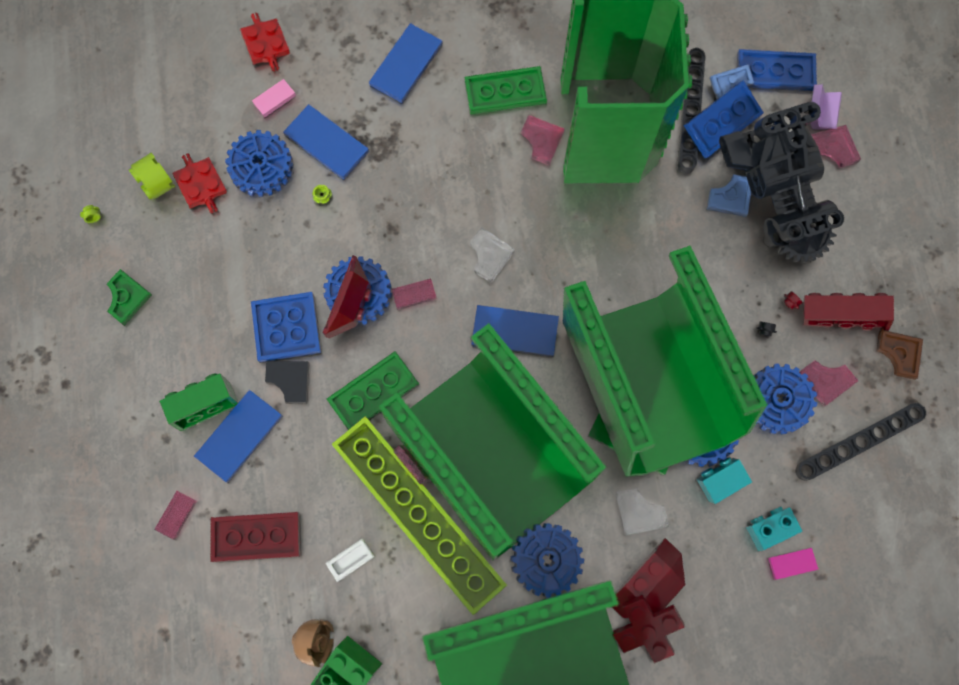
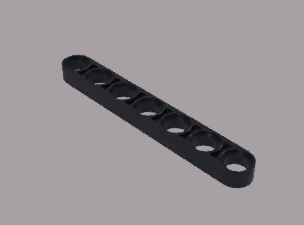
M693 48L688 53L690 56L693 54L699 55L701 60L693 61L691 59L690 67L688 68V74L695 71L700 77L697 79L692 78V86L688 88V90H697L698 95L691 96L687 92V99L683 100L677 163L678 169L682 173H691L696 167L698 158V147L683 125L701 112L706 56L705 52L700 48ZM688 106H693L696 108L697 112L691 114L687 111L686 108ZM686 141L692 142L694 148L686 149L683 143ZM688 159L692 162V166L685 167L682 161Z
M919 403L910 404L800 462L795 469L797 477L803 481L814 479L921 422L926 417L925 407ZM911 408H916L919 411L920 416L918 419L910 415ZM894 417L901 420V428L893 426L892 419ZM876 426L883 429L884 436L882 438L874 434ZM858 436H862L866 440L865 447L857 445L856 438ZM839 446L847 448L848 455L846 457L839 455ZM822 455L830 459L828 467L820 464L819 460ZM803 465L810 466L812 474L809 477L802 474L801 468Z

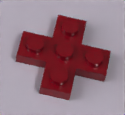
M643 595L624 602L623 609L631 623L613 630V636L623 653L644 645L654 663L675 655V651L666 635L685 628L684 621L675 605L673 604L653 613Z

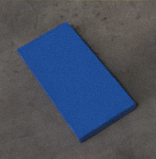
M410 23L370 79L369 85L403 103L443 45V41Z
M738 50L737 67L748 64L754 80L753 85L748 86V88L814 91V85H817L816 53Z
M742 80L683 126L703 157L708 158L720 148V136L736 131L741 132L764 112L744 80Z
M309 104L283 131L287 138L343 180L369 152L366 146Z
M477 305L473 335L489 323L512 352L554 357L559 316ZM472 341L471 346L477 347Z
M249 390L194 457L228 483L283 416Z

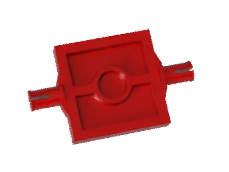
M252 13L251 18L254 24L240 28L253 65L269 62L271 70L275 72L276 68V71H278L280 67L276 60L281 56L290 54L277 18L261 22L259 14L255 13L254 15Z
M186 154L187 159L183 155L182 159L186 166L172 174L189 208L206 204L211 214L214 213L213 209L217 212L218 208L214 200L227 193L210 158L193 162L190 154Z

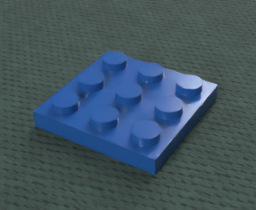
M313 292L251 301L257 360L259 363L321 353Z

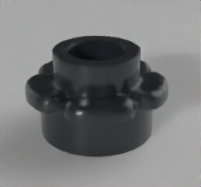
M759 321V326L756 327L757 330H760V335L772 337V333H777L775 331L776 324Z

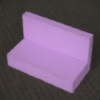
M823 84L814 85L812 102L819 105L821 114L817 120L810 123L812 130L837 129L842 92L825 93Z

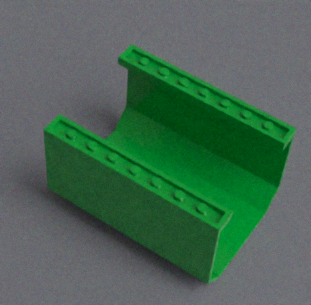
M572 0L560 76L561 94H569L571 80H633L650 95V103H588L587 87H578L563 163L564 183H639L658 165L660 157H663L664 149L667 148V140L671 138V130L675 128V120L679 118V110L683 108V100L687 99L688 88L692 86V75L688 74V68L691 63V56L687 54L689 34L685 32V28L688 25V14H684V4L679 0Z
M691 245L669 253L670 261L678 275L676 284L656 298L602 316L599 314L586 281L564 287L563 325L625 476L646 475L726 447L751 433L767 407L761 390Z
M488 323L471 336V340L481 352L455 375L411 408L407 406L398 393H395L378 407L393 432L494 561L518 542L516 540L518 536L523 537L525 535V529L533 530V525H539L592 483L605 470L606 466Z
M611 581L587 586L422 636L428 661L435 660L441 685H629L606 608L619 605Z

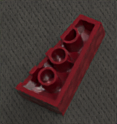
M810 293L804 295L803 325L832 327L834 324H838V327L850 329L857 325L862 327V330L871 331L872 328L881 327V330L889 331L894 321V296H888L886 293H877L874 296H865L864 293H854L852 295H843L842 293H832L830 295Z

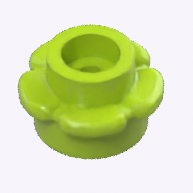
M317 185L312 191L313 200L316 203L321 202L325 204L330 200L332 192L325 185Z
M87 205L80 212V217L86 223L97 222L101 218L100 208Z

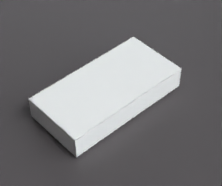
M362 538L326 562V565L336 581L339 582L375 556Z

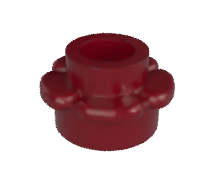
M792 291L784 294V304L791 310L793 308L799 309V306L803 303L801 299Z

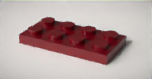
M299 512L211 517L210 562L300 557Z

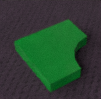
M120 269L107 283L112 293V303L107 312L125 326L152 294Z

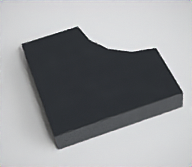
M266 361L265 382L274 384L281 389L284 394L285 403L307 404L309 362Z

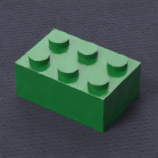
M220 373L208 375L200 383L188 384L180 392L168 393L164 399L159 401L168 424L179 431L186 430L232 409L239 403L231 383Z

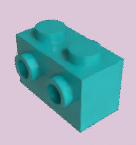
M727 457L719 462L720 466L704 470L701 473V477L696 479L709 502L717 504L752 483L740 459Z
M780 506L769 511L771 516L763 518L761 515L750 520L752 525L746 527L758 551L766 550L803 532L790 507L783 509Z

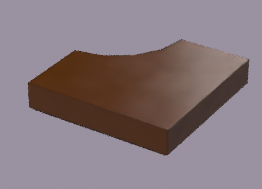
M886 330L879 331L876 351L890 359L894 367V375L913 380L918 379L923 339Z

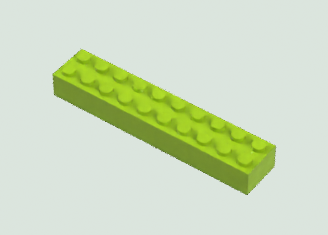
M366 416L332 443V446L472 615L476 614L507 586Z

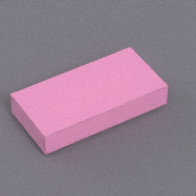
M283 79L256 97L252 102L265 118L294 98L296 94Z

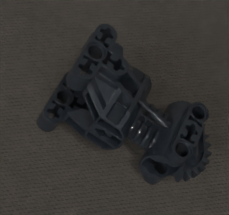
M807 102L768 114L757 121L753 131L745 133L736 131L719 138L726 167L745 170L751 193L756 198L762 199L768 196L772 198L777 215L766 219L764 222V243L770 248L780 246L779 254L787 253L786 259L793 257V262H798L801 259L802 263L808 262V259L810 262L814 261L816 257H823L822 252H829L830 250L827 246L834 245L830 238L837 236L832 232V229L838 228L844 223V214L838 210L836 204L830 200L817 203L812 192L813 189L810 186V183L819 181L824 174V164L819 148L806 125L820 117L821 109L815 102ZM802 113H808V115L801 117ZM784 116L789 118L790 124L785 122ZM754 135L759 138V142H755ZM829 215L833 218V224L828 221ZM815 223L816 227L814 228L811 227V224ZM774 233L779 237L778 242L773 239Z

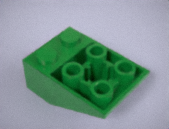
M347 635L334 649L311 685H368L383 663Z

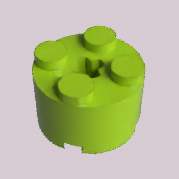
M152 153L147 154L130 165L129 172L137 183H143L140 187L150 200L152 198L154 200L175 187L166 171L155 160V156Z

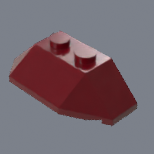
M352 255L322 332L326 338H333L356 327L358 322L364 318L366 301L369 302L372 297L373 290H371L369 281L357 256Z
M664 538L615 592L619 605L611 608L622 618H628L623 609V603L643 595L653 613L664 609L685 586L682 553Z

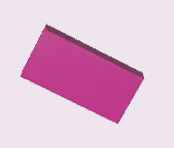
M812 548L768 558L774 580L819 570Z

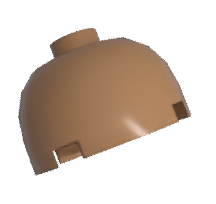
M312 619L304 622L297 629L292 637V645L299 661L314 667H321V663H326L334 644V639H330V632H334L329 621Z

